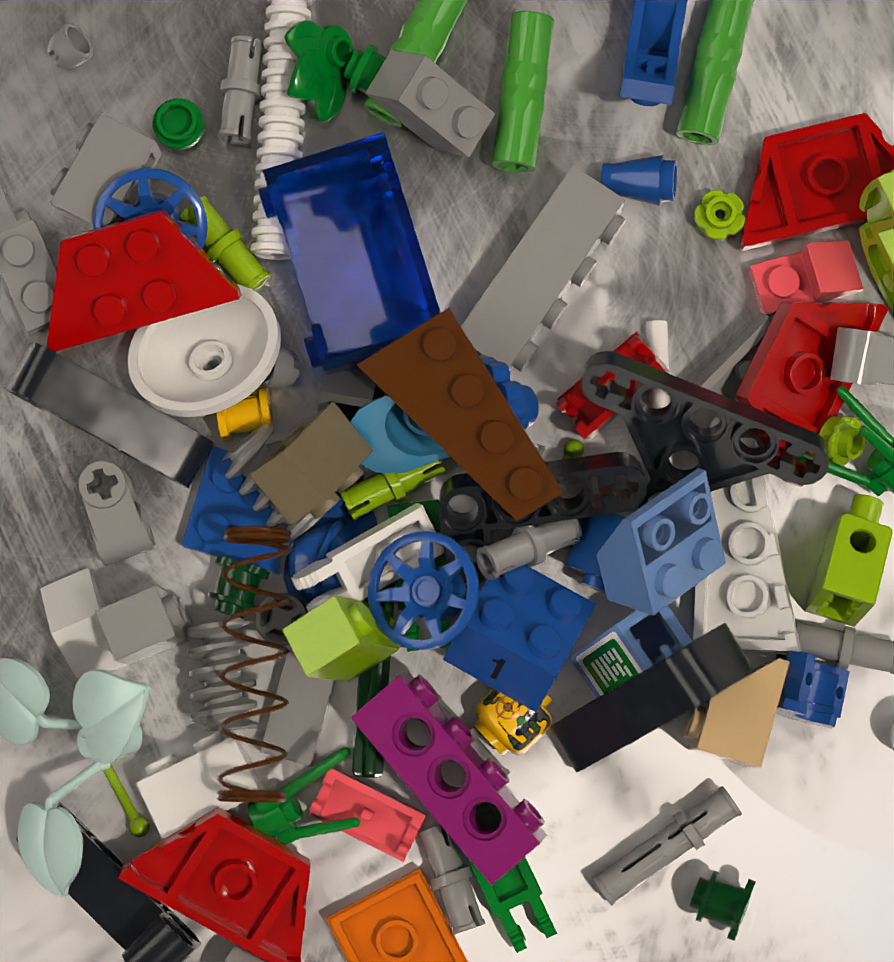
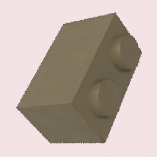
M332 401L301 423L250 476L292 525L309 513L314 519H317L330 510L340 500L335 491L343 492L364 474L359 465L371 454L373 449Z

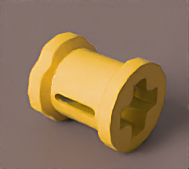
M267 387L259 388L257 394L249 395L237 404L216 412L222 441L230 440L232 434L252 432L264 424L270 425L273 429L271 434H274L273 413Z

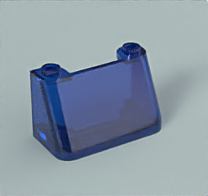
M385 132L262 170L267 186L258 189L267 219L277 216L283 229L312 324L311 330L313 335L304 338V343L313 369L322 366L326 375L359 368L357 364L441 313Z

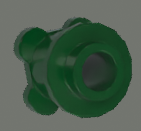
M217 555L215 563L219 564L221 569L214 591H208L206 596L216 601L213 610L226 615H232L239 611L258 607L253 605L256 593L237 588L229 584L222 577L223 570L238 561ZM245 564L228 571L227 576L238 583L258 588L261 579H269L270 572L259 566Z
M713 871L710 880L700 876L689 907L698 910L696 921L702 922L703 918L729 927L730 931L727 939L735 941L757 881L749 878L745 888L718 878L719 872Z

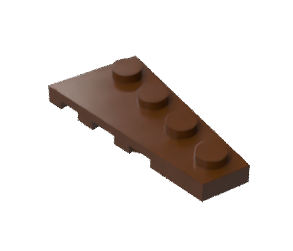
M447 308L357 364L516 521L563 493L450 308Z

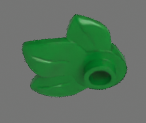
M303 20L293 25L284 36L291 51L298 56L287 93L288 96L295 99L315 100L318 119L320 122H326L339 112L346 96V78L344 73L354 53V47L349 33L343 27L327 25L322 28L313 21Z

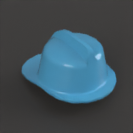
M388 395L375 399L361 407L350 421L373 449L361 465L374 472H395L396 474L408 472L450 456Z

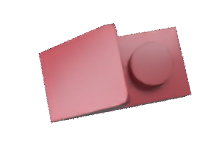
M849 241L805 244L801 252L754 264L748 269L761 314L769 317L775 315L781 301L825 302L864 290Z

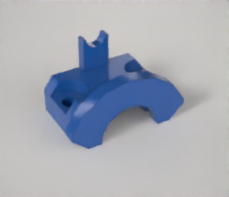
M787 651V655L776 654V659L790 661L785 688H782L776 713L808 724L834 728L837 718L841 717L850 671L840 667L816 663V656L809 652Z

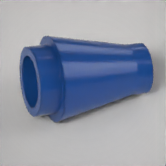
M664 155L620 163H603L601 184L621 197L661 207L663 202H675L677 161L665 160Z

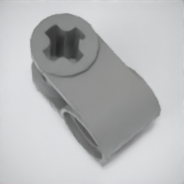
M838 327L830 379L877 386V384L894 385V337L885 336V333Z
M104 460L96 461L86 466L79 478V492L90 520L92 537L103 564L108 566L155 549V540L149 521L139 503L128 472L122 467ZM102 474L112 479H117L118 484L110 488L112 495L110 498L103 494L95 493L94 487L102 484L100 476Z

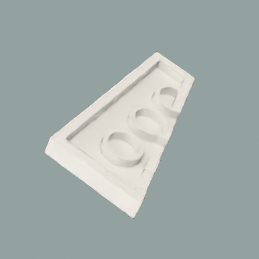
M740 438L743 444L748 447L758 448L757 441L754 438ZM764 475L711 491L726 564L695 585L693 641L726 622L742 650L802 652Z

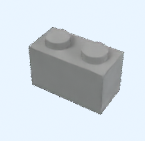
M390 51L365 93L435 150L468 158L495 116L492 110L426 55L404 51Z
M100 113L95 124L88 123L80 133L76 143V150L79 152L70 168L64 167L57 174L50 194L54 196L50 203L60 215L92 230L94 229L93 217L95 207L107 186L117 177L129 171L141 168H155L162 152L155 140ZM138 180L121 186L112 197L134 205L139 196ZM106 207L103 226L126 220V218L117 214L110 207Z
M157 586L150 587L95 610L114 660L128 665L187 642L188 638L184 629L192 626L182 599L180 597L176 598L173 593L170 594Z

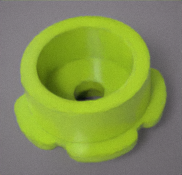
M716 189L702 196L701 205H697L695 208L694 219L696 225L701 228L707 237L713 240H724L729 235H736L741 231L745 223V216L742 215L744 204L736 194L732 192L725 194L722 190ZM722 210L725 212V217L719 219L716 217L715 212Z
M833 416L822 426L819 435L827 443L829 458L832 459V462L844 466L849 462V459L855 460L863 452L866 439L859 433L862 425L856 417L849 418L844 416L841 418Z

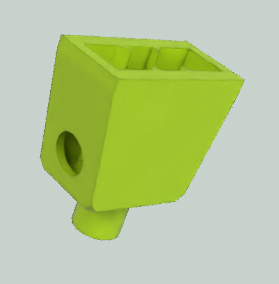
M865 494L854 495L849 514L841 513L831 526L826 536L804 609L805 612L855 627L873 608L878 596L893 535L892 528L879 523L884 507L882 500Z

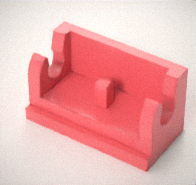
M334 767L328 771L324 777L320 792L310 807L309 811L311 812L309 815L322 822L357 817L361 821L359 827L341 831L404 862L427 813Z

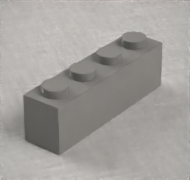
M573 165L461 325L480 358L493 357L498 362H505L509 367L510 373L513 368L520 372L525 369L539 347L532 342L543 325L550 330L554 327L568 303L562 300V297L572 283L578 287L583 285L597 264V261L591 258L598 245L601 241L610 245L625 224L626 219L620 215L625 202L624 198Z

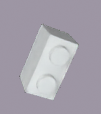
M219 731L194 743L193 746L196 754L180 762H177L175 755L172 754L145 767L149 777L136 782L162 840L216 807H220L228 812L246 803L222 802L217 799L219 797L217 794L219 790H231L217 781L218 776L231 768L251 763L241 741L230 737L225 739L223 733ZM254 768L236 772L223 778V781L242 788L264 790Z

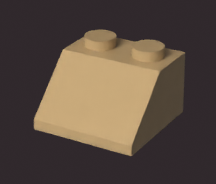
M776 659L767 662L713 698L690 710L687 714L682 735L691 739L688 750L747 767L761 768L790 661Z

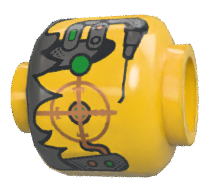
M492 688L476 704L475 714L479 720L473 726L502 756L507 751L515 755H522L550 729L553 720L545 707L552 699L546 695L538 711L534 712Z

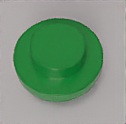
M370 44L364 52L356 49L344 73V77L351 80L348 89L354 94H357L359 91L366 93L387 58L377 53L378 47Z
M183 98L170 99L161 104L154 114L152 123L153 131L160 143L173 150H184L195 145L202 137L205 126L203 115L197 105Z

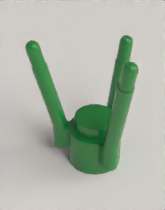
M844 386L838 387L837 394L866 425L860 428L859 433L875 450L867 461V468L871 471L870 475L829 461L827 473L862 485L877 496L883 494L886 489L894 494L893 436ZM804 453L801 457L795 456V460L802 463L807 459H813V454Z
M348 747L341 748L282 788L276 789L287 792L285 796L287 800L285 802H249L248 812L254 827L272 838L278 836L280 842L285 845L301 838L359 827L361 821L357 817L300 827L296 826V821L303 818V811L295 793L342 762L350 755V749Z

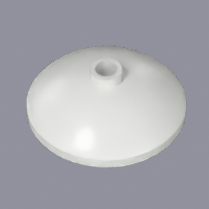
M237 284L242 294L238 300L138 328L133 336L128 352V371L139 395L158 411L180 417H197L213 414L245 399L266 379L279 354L281 331L279 322L269 303L256 291Z

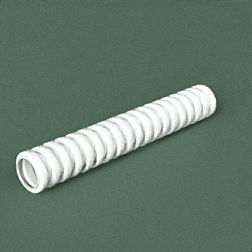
M267 0L271 4V6L266 8V17L270 21L265 24V33L269 37L264 39V48L268 53L263 55V64L267 68L262 71V80L266 84L261 86V95L265 97V100L260 102V111L264 113V116L259 118V127L263 131L258 133V142L262 144V147L257 149V158L261 160V163L256 165L255 170L260 179L255 181L254 186L255 190L259 191V195L254 196L253 201L254 205L258 207V211L253 212L252 216L253 221L257 223V227L252 228L251 232L256 242L251 244L250 247L251 253L263 259L286 260L296 256L297 248L292 245V241L297 240L298 235L293 226L298 224L299 219L294 210L299 208L300 203L295 194L300 192L301 187L300 183L296 182V178L301 177L302 171L297 166V163L302 161V152L298 150V147L303 145V136L299 134V131L304 129V120L300 116L305 114V105L301 103V100L292 98L287 93L298 56L291 51L284 36L297 22L311 20V11L307 7L312 5V0Z

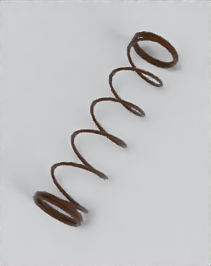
M269 526L230 527L223 531L225 534L223 539L227 542L264 545L281 549L282 551L254 556L235 562L223 570L222 577L229 584L237 588L283 601L246 609L229 615L221 622V627L226 633L236 638L284 652L229 666L220 673V678L227 685L236 689L272 698L283 703L232 716L221 722L218 729L230 738L278 751L282 755L237 766L221 773L217 781L231 790H219L217 792L219 795L217 799L222 802H285L287 800L285 797L287 795L286 791L250 790L223 781V778L227 775L272 764L288 756L287 751L279 746L234 734L225 730L224 726L236 720L283 709L289 704L288 700L280 695L234 683L226 679L225 674L245 666L285 657L290 651L285 646L237 633L228 629L226 624L230 620L244 615L285 606L291 600L281 594L238 583L230 579L227 574L231 569L241 565L289 554L292 550L282 544L291 541L292 537L290 535L292 532L285 528Z

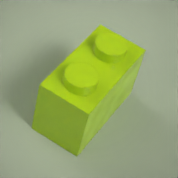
M333 596L282 629L306 677L350 682L400 650L399 645L389 639L377 626L371 614L369 602L340 596ZM381 606V610L384 614L385 619L394 628L395 623L392 617L387 612V610Z

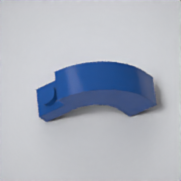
M634 0L620 97L630 98L634 103L642 106H657L660 103L672 105L688 0Z

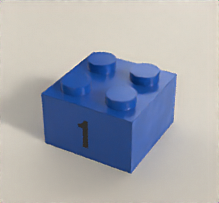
M522 565L500 575L499 578L486 580L479 592L477 607L471 621L464 631L452 640L443 660L537 712L596 604L531 567Z

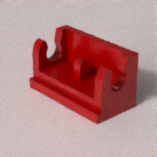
M638 332L631 335L613 351L666 373L671 372ZM606 371L603 377H599L598 383L607 386L611 380H615V374ZM581 378L557 398L558 402L556 405L560 411L565 412L575 423V430L583 439H592L620 414L588 400L583 393ZM631 380L630 388H626L625 396L632 397L636 380Z

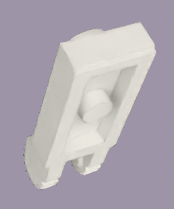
M416 503L327 553V558L315 561L306 566V568L296 572L291 579L297 590L311 588L333 574H336L342 586L329 590L313 599L306 606L308 612L333 596L360 601L368 597V583L371 570L377 558L388 545L403 535L413 532L431 531L436 533L423 505ZM422 542L409 544L400 549L395 555L415 569L419 567L418 556ZM433 542L434 558L444 553V548L441 544ZM387 563L381 574L379 590L401 578L389 563Z

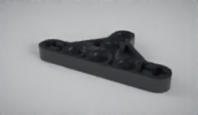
M598 352L592 355L585 363L581 383L583 393L593 403L622 415L648 472L645 479L647 484L646 496L638 508L648 503V499L653 494L664 492L696 469L706 471L710 492L766 474H772L795 484L810 485L820 481L827 473L829 466L827 443L822 436L811 430L616 352ZM606 371L613 372L615 380H611L607 386L598 383L599 377H603ZM631 380H636L632 397L625 396L626 388H630ZM658 388L666 391L672 401L667 406L656 409L647 406L641 396L649 389ZM708 408L717 412L721 417V421L712 428H702L693 423L691 415L699 409ZM758 428L768 433L770 441L762 447L752 448L743 444L740 436L748 429ZM780 440H785V448L781 447L780 456H776ZM678 451H689L696 455L699 463L692 469L682 470L674 467L669 458ZM805 451L813 453V459H807L803 465L795 462V456L801 457Z

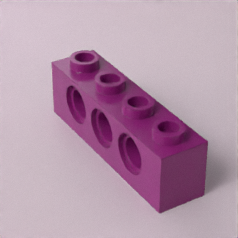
M407 671L395 678L357 711L351 719L481 874L493 885L542 843L547 836L541 828L545 825V821L539 811L528 800L523 799L519 802L506 787L510 782L509 777L500 765L490 757L484 761L471 746L475 738L467 726L456 716L449 719L438 707L436 702L440 697L433 686L423 676L417 675L414 678ZM411 718L421 719L429 726L431 737L427 745H417L409 739L406 728ZM445 760H454L463 766L466 772V780L463 786H451L443 779L441 766ZM480 802H490L497 806L502 817L500 826L489 828L482 825L476 816L477 804Z

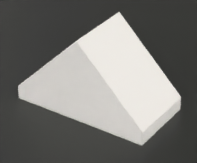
M90 568L83 569L40 588L50 633L77 680L84 673L91 670L102 669L112 672L128 665L114 660L95 613V610L104 607L105 603Z

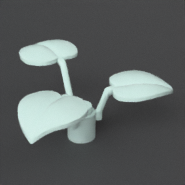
M12 657L0 658V734L10 743L25 745L36 739L39 725L43 728L80 730L77 736L78 748L84 757L93 760L92 765L46 798L45 806L37 802L27 804L19 818L18 846L26 867L35 880L45 889L56 896L65 897L68 896L69 887L81 866L83 839L75 818L66 809L57 808V805L62 798L96 773L109 769L111 762L119 760L122 756L134 754L139 750L142 743L140 722L151 687L144 683L128 680L107 670H91L79 678L74 690L72 703L76 719H55L43 714L48 706L50 695L49 689L40 673L33 666L20 659Z

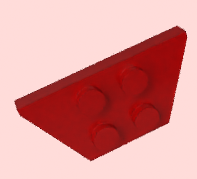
M866 113L778 133L764 138L740 242L742 251L867 221V210L863 212L859 208L862 193L871 181L894 169V146L884 140L881 129Z
M164 209L68 236L61 240L47 348L54 352L238 300L242 294L239 286L233 280L230 282L209 261L210 256L196 242L190 241L182 233L181 226Z
M781 301L736 393L738 401L811 430L819 435L824 423L829 418L838 415L844 402L837 394V388L844 386L849 391L853 384L830 379L838 327L878 332L889 308L884 304ZM755 428L763 444L766 445L770 441V436L764 430ZM780 440L776 456H780L781 447L785 448V440ZM795 460V462H796L797 464H802V465H803L802 462H799V461ZM785 480L787 483L791 485L803 487V485L795 484Z
M216 807L124 863L120 868L118 879L266 962H301L306 898L310 877V859L222 808Z

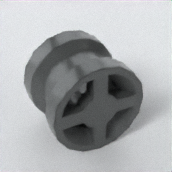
M277 593L287 596L291 602L282 606L283 609L278 607L256 612L255 624L258 633L265 641L287 646L290 644L282 629L292 624L293 618L295 622L307 614L306 606L309 603L297 594ZM267 597L260 606L283 600Z

